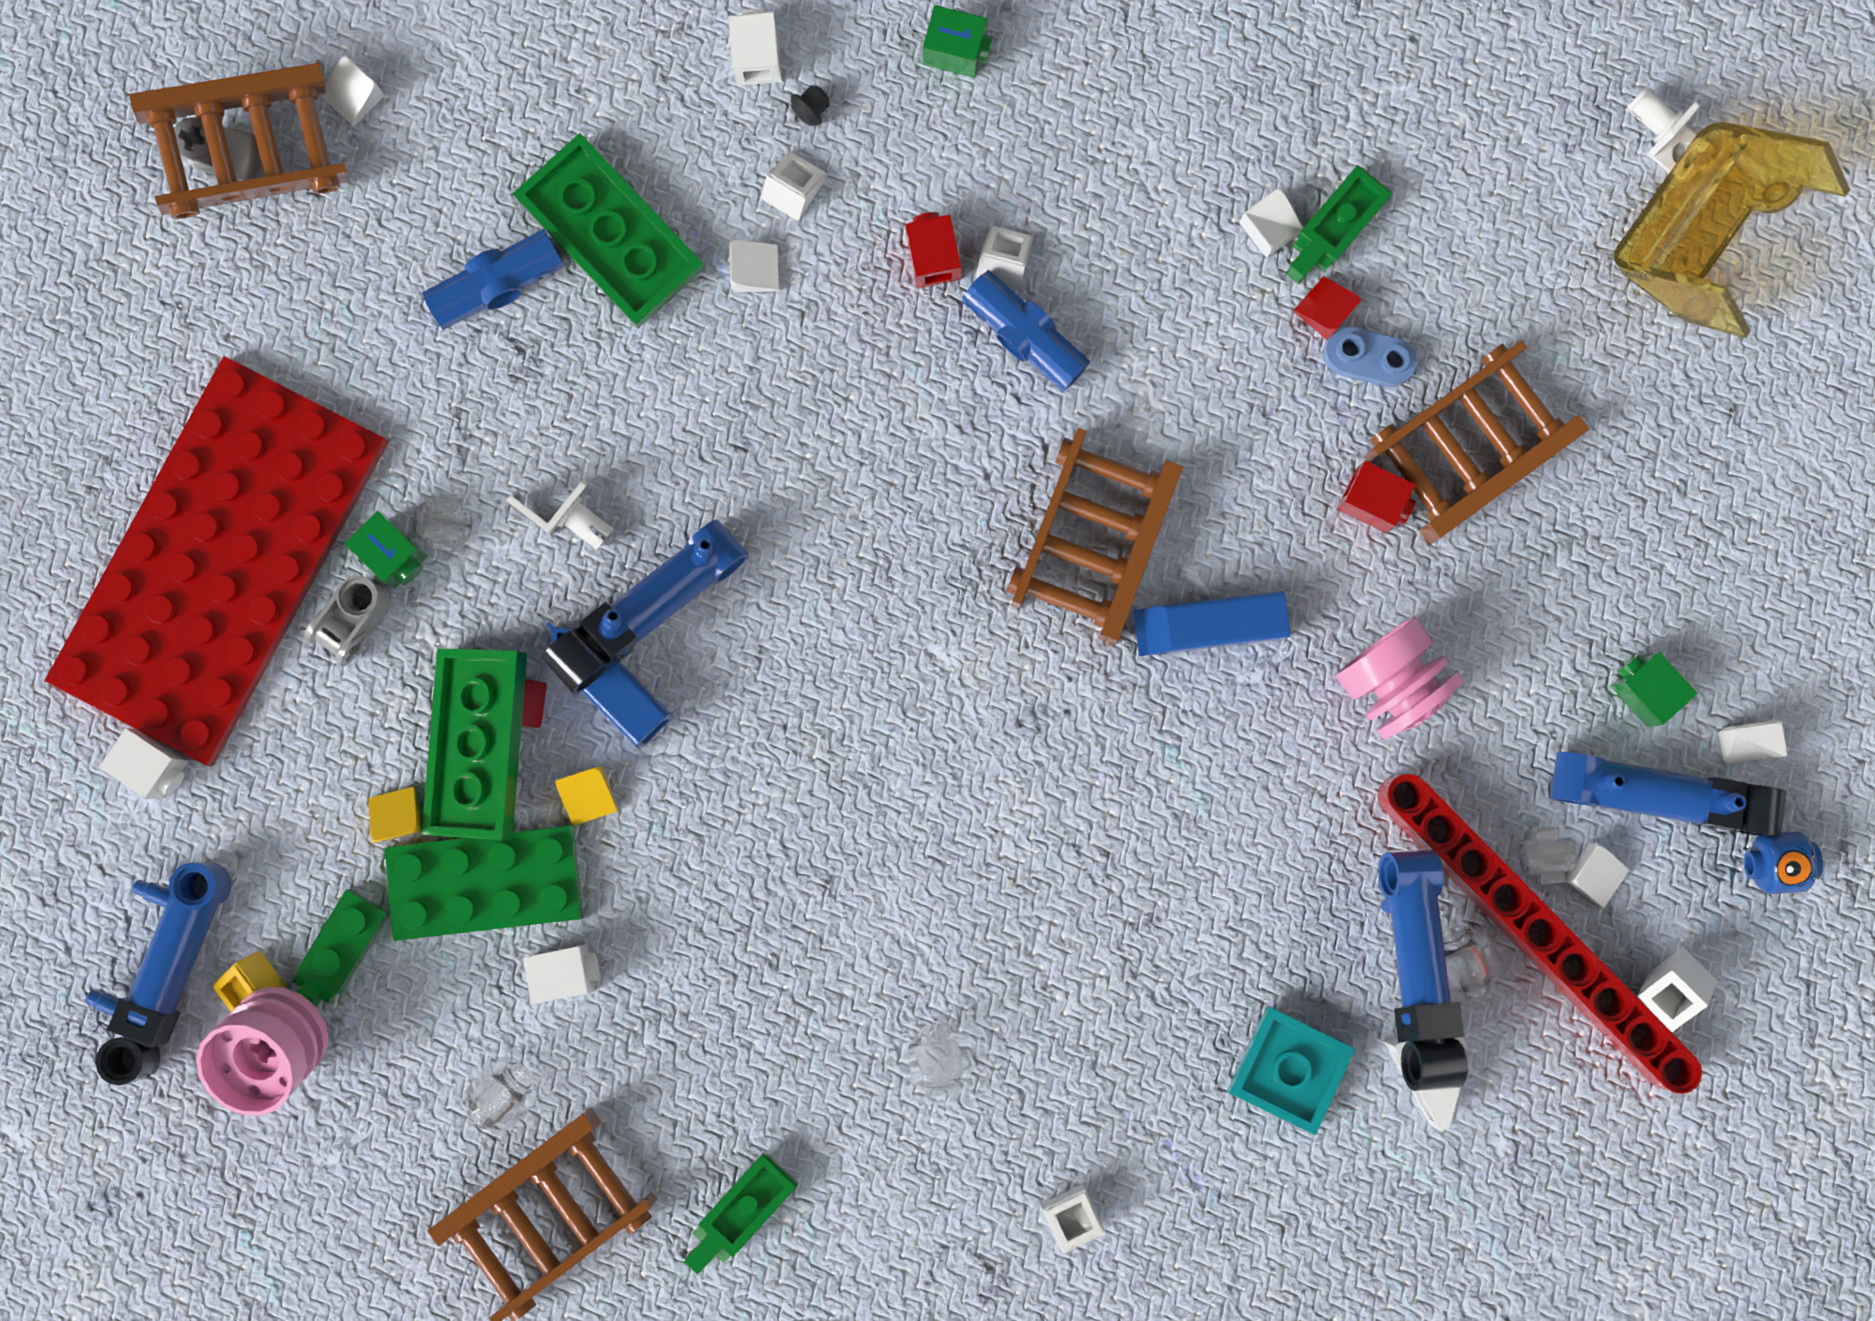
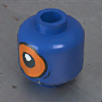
M1781 832L1777 836L1760 834L1753 841L1751 850L1747 851L1744 855V869L1747 877L1754 879L1758 888L1766 894L1806 892L1814 885L1815 880L1819 879L1822 875L1823 857L1819 846L1815 842H1811L1802 832Z

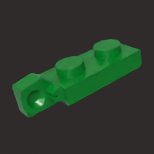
M1357 165L1299 233L1298 239L1292 247L1300 252V254L1291 263L1285 274L1299 285L1315 265L1325 272L1330 265L1333 266L1393 193Z
M346 889L297 969L298 973L293 983L300 986L296 993L303 995L315 1007H318L321 1000L329 1004L336 995L342 994L390 912L352 889Z
M764 1150L698 1223L697 1229L692 1234L700 1242L686 1257L684 1263L698 1275L714 1256L718 1257L723 1263L730 1256L733 1258L796 1189L799 1182Z

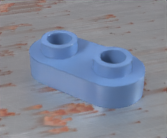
M1343 327L1335 331L1327 340L1323 350L1324 361L1334 373L1384 387L1402 385L1413 375L1417 367L1416 353L1406 341L1355 327ZM1352 343L1357 349V354L1355 356L1346 355L1342 350V344ZM1395 354L1399 356L1401 367L1394 368L1390 366L1387 362V355Z

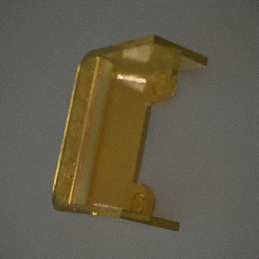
M1727 122L1714 123L1702 129L1692 140L1616 247L1614 261L1624 277L1683 321L1747 338L1751 330L1728 287L1704 279L1752 211L1767 214L1783 211L1797 200L1804 188L1846 197L1851 189L1832 147L1827 141Z

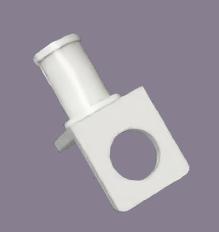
M1646 86L1625 110L1634 115L1657 135L1654 139L1657 142L1648 151L1647 155L1682 185L1688 186L1716 155L1712 147L1684 125L1701 105L1695 101L1685 112L1680 110L1676 113ZM1688 144L1696 151L1697 159L1692 167L1685 168L1675 163L1672 152L1676 145Z
M584 480L578 484L548 523L513 496L509 495L506 499L509 504L551 535L558 526L562 528L565 525L591 545L595 551L601 547L604 540L593 533L590 528H595L606 538L609 537L615 528L582 504L584 500L582 495L589 487Z

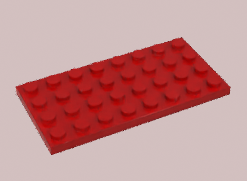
M223 355L44 681L206 766L213 767L389 441Z

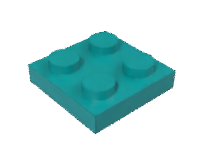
M1266 1006L1227 1092L1316 1136L1356 1049Z

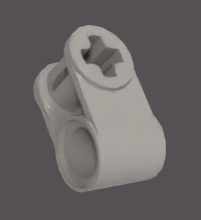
M193 117L181 120L174 127L180 155L196 170L215 175L202 120ZM223 127L236 180L243 181L260 178L263 166L255 135L246 131Z
M352 576L345 579L325 607L312 619L304 633V638L310 643L318 642L336 656L335 661L342 667L348 665L362 651L368 637L388 612L391 606L389 589L383 583L363 576ZM368 586L372 593V601L366 609L360 610L356 603V597L362 588Z

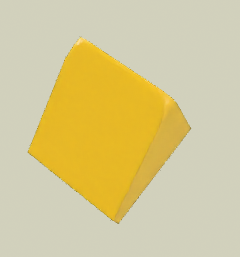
M594 767L555 781L573 826L618 812L604 767Z
M415 786L368 798L372 843H383L422 833L423 817Z
M260 951L237 961L212 985L230 1012L254 991L264 987H286L278 973Z

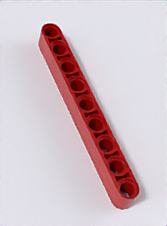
M1408 773L1390 776L1383 781L1378 791V801L1382 809L1423 851L1432 850L1438 854L1442 862L1443 872L1650 1083L1658 1088L1678 1094L1690 1093L1697 1088L1702 1078V1068L1697 1058L1422 778ZM1401 782L1410 786L1413 792V801L1407 808H1401L1394 800V789ZM1435 816L1442 819L1446 825V834L1438 843L1433 841L1427 832L1428 823ZM1469 850L1474 852L1479 859V869L1470 877L1461 868V859ZM1502 885L1509 887L1513 896L1512 903L1505 910L1498 908L1494 898L1495 892ZM1539 919L1545 925L1546 934L1544 939L1535 945L1530 940L1528 931L1531 923ZM1573 953L1579 961V970L1575 976L1568 979L1563 973L1562 965L1565 958ZM1607 988L1612 994L1613 1001L1609 1010L1601 1013L1597 1007L1596 1000L1600 991ZM1642 1023L1646 1029V1039L1643 1044L1634 1047L1630 1037L1631 1031L1634 1026ZM1676 1058L1680 1065V1072L1676 1079L1669 1082L1665 1075V1067L1670 1060Z

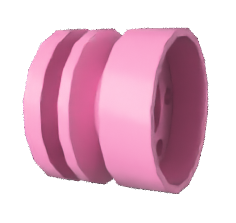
M1415 616L1406 620L1372 644L1334 675L1353 700L1364 697L1371 692L1377 695L1379 699L1365 714L1369 721L1386 711L1390 712L1391 716L1376 730L1383 740L1399 732L1410 730L1431 717L1448 702L1447 700L1453 692L1464 682V678L1458 671L1448 674L1439 681L1435 678V675L1450 662L1446 655L1426 664L1421 660L1420 656L1430 647L1434 640Z
M264 987L254 991L200 1043L196 1058L199 1079L208 1094L224 1108L241 1115L262 1116L275 1111L325 1057L329 1043L326 1023L317 1007L299 993L282 987Z

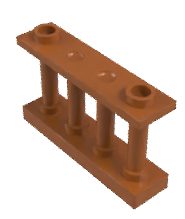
M320 62L129 94L133 113L138 123H148V127L154 128L170 190L169 194L155 196L156 204L161 214H171L172 219H185L199 215L200 208L312 189L314 194L330 193L341 188L340 183L348 182L345 163L330 165L314 102L318 99L317 94L326 93ZM290 99V103L296 104L311 169L284 173L268 108L272 106L271 102ZM243 107L244 111L249 112L265 177L243 181L236 180L221 121V116L225 114L224 110ZM195 115L196 119L202 120L218 185L189 190L173 125L177 123L176 118Z
M1522 340L1509 350L1502 343L1480 360L1485 367L1400 429L1397 430L1392 423L1370 439L1374 447L1364 456L1366 461L1371 463L1383 453H1386L1404 479L1415 484L1413 491L1429 510L1426 516L1430 522L1419 529L1429 545L1443 537L1590 430L1579 415L1565 424L1560 417L1555 419L1511 362L1527 348ZM1494 373L1498 375L1540 430L1536 434L1541 442L1530 450H1527L1523 444L1520 446L1516 444L1475 390L1477 385ZM1458 399L1503 457L1499 461L1504 468L1492 477L1489 476L1486 470L1482 473L1437 415ZM1421 426L1466 484L1462 488L1468 495L1455 504L1452 503L1449 497L1445 500L1400 442Z
M1078 428L1073 440L1066 437L1063 440L1055 461L1056 464L1063 466L1025 569L1018 566L1015 567L1006 592L1015 595L1011 607L1019 610L1026 594L1095 620L1093 625L1101 627L1097 639L1115 645L1120 638L1183 466L1166 460L1160 472L1151 470L1150 474L1082 449L1081 446L1087 431ZM1073 467H1080L1143 491L1142 496L1150 498L1144 515L1135 512L1133 517L1066 492L1065 488ZM1059 508L1126 533V539L1134 541L1128 558L1119 555L1117 560L1048 534L1057 509ZM1043 551L1111 577L1110 582L1118 584L1112 601L1103 599L1100 603L1032 577L1041 552Z
M592 1108L588 1109L427 1231L437 1246H440L450 1237H452L456 1244L461 1242L504 1301V1304L489 1317L491 1321H502L507 1316L511 1321H517L537 1305L532 1299L533 1296L623 1228L630 1235L652 1218L648 1209L657 1201L655 1195L651 1192L636 1203L593 1144L596 1138L591 1131L602 1122ZM566 1150L569 1151L572 1157L576 1154L621 1215L599 1232H597L554 1172L558 1168L553 1160ZM527 1179L534 1186L540 1185L582 1243L580 1247L560 1262L516 1202L519 1196L514 1189ZM489 1208H491L495 1215L500 1212L543 1272V1275L522 1291L477 1230L481 1226L476 1218Z

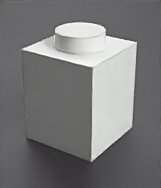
M747 9L741 11L739 15L728 16L732 67L737 86L782 82L778 32L774 12L765 13V11L760 9Z
M125 728L98 768L145 799H163L165 796L171 795L179 787L184 778L182 770L189 760L137 729Z
M587 944L523 957L531 1005L588 994L595 991L594 982L600 980L597 956L595 953L589 954Z
M1682 947L1648 973L1637 997L1673 1032L1709 1005L1718 981Z

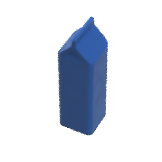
M1284 591L1133 610L1139 656L1284 640L1290 637Z
M551 622L546 624L552 631V643L573 629L559 628ZM621 661L609 671L606 669L595 682L582 691L630 742L640 749L674 717Z

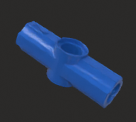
M542 229L502 251L500 249H490L474 256L466 263L464 271L422 292V295L439 327L445 330L483 309L495 310L512 303L520 297L523 288L565 266L545 229Z
M989 269L972 283L962 297V302L996 332V338L1006 350L1022 362L1028 361L1062 393L1071 387L1090 365L1091 361L1056 331L1055 323L1043 309L1032 301L1027 300L1024 302Z

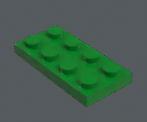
M581 133L576 135L512 193L523 208L545 229L637 329L705 269L703 262Z
M437 648L421 835L512 841L527 664L526 652Z
M574 826L513 832L512 841L461 838L384 847L393 941L583 919Z

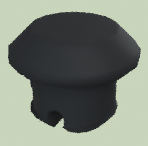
M810 85L801 96L799 94H792L791 108L794 113L807 125L820 126L822 124L820 115L829 107L828 95L817 85Z

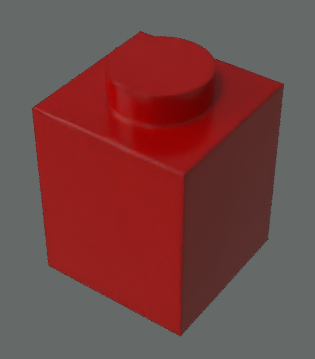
M927 212L915 216L912 219L913 222L905 223L906 241L916 288L919 289L961 280V263L950 214L940 216L938 212Z
M1363 461L1355 469L1337 510L1387 533L1396 527L1397 523L1404 526L1410 517L1416 503L1415 500L1410 498L1415 484L1370 462Z

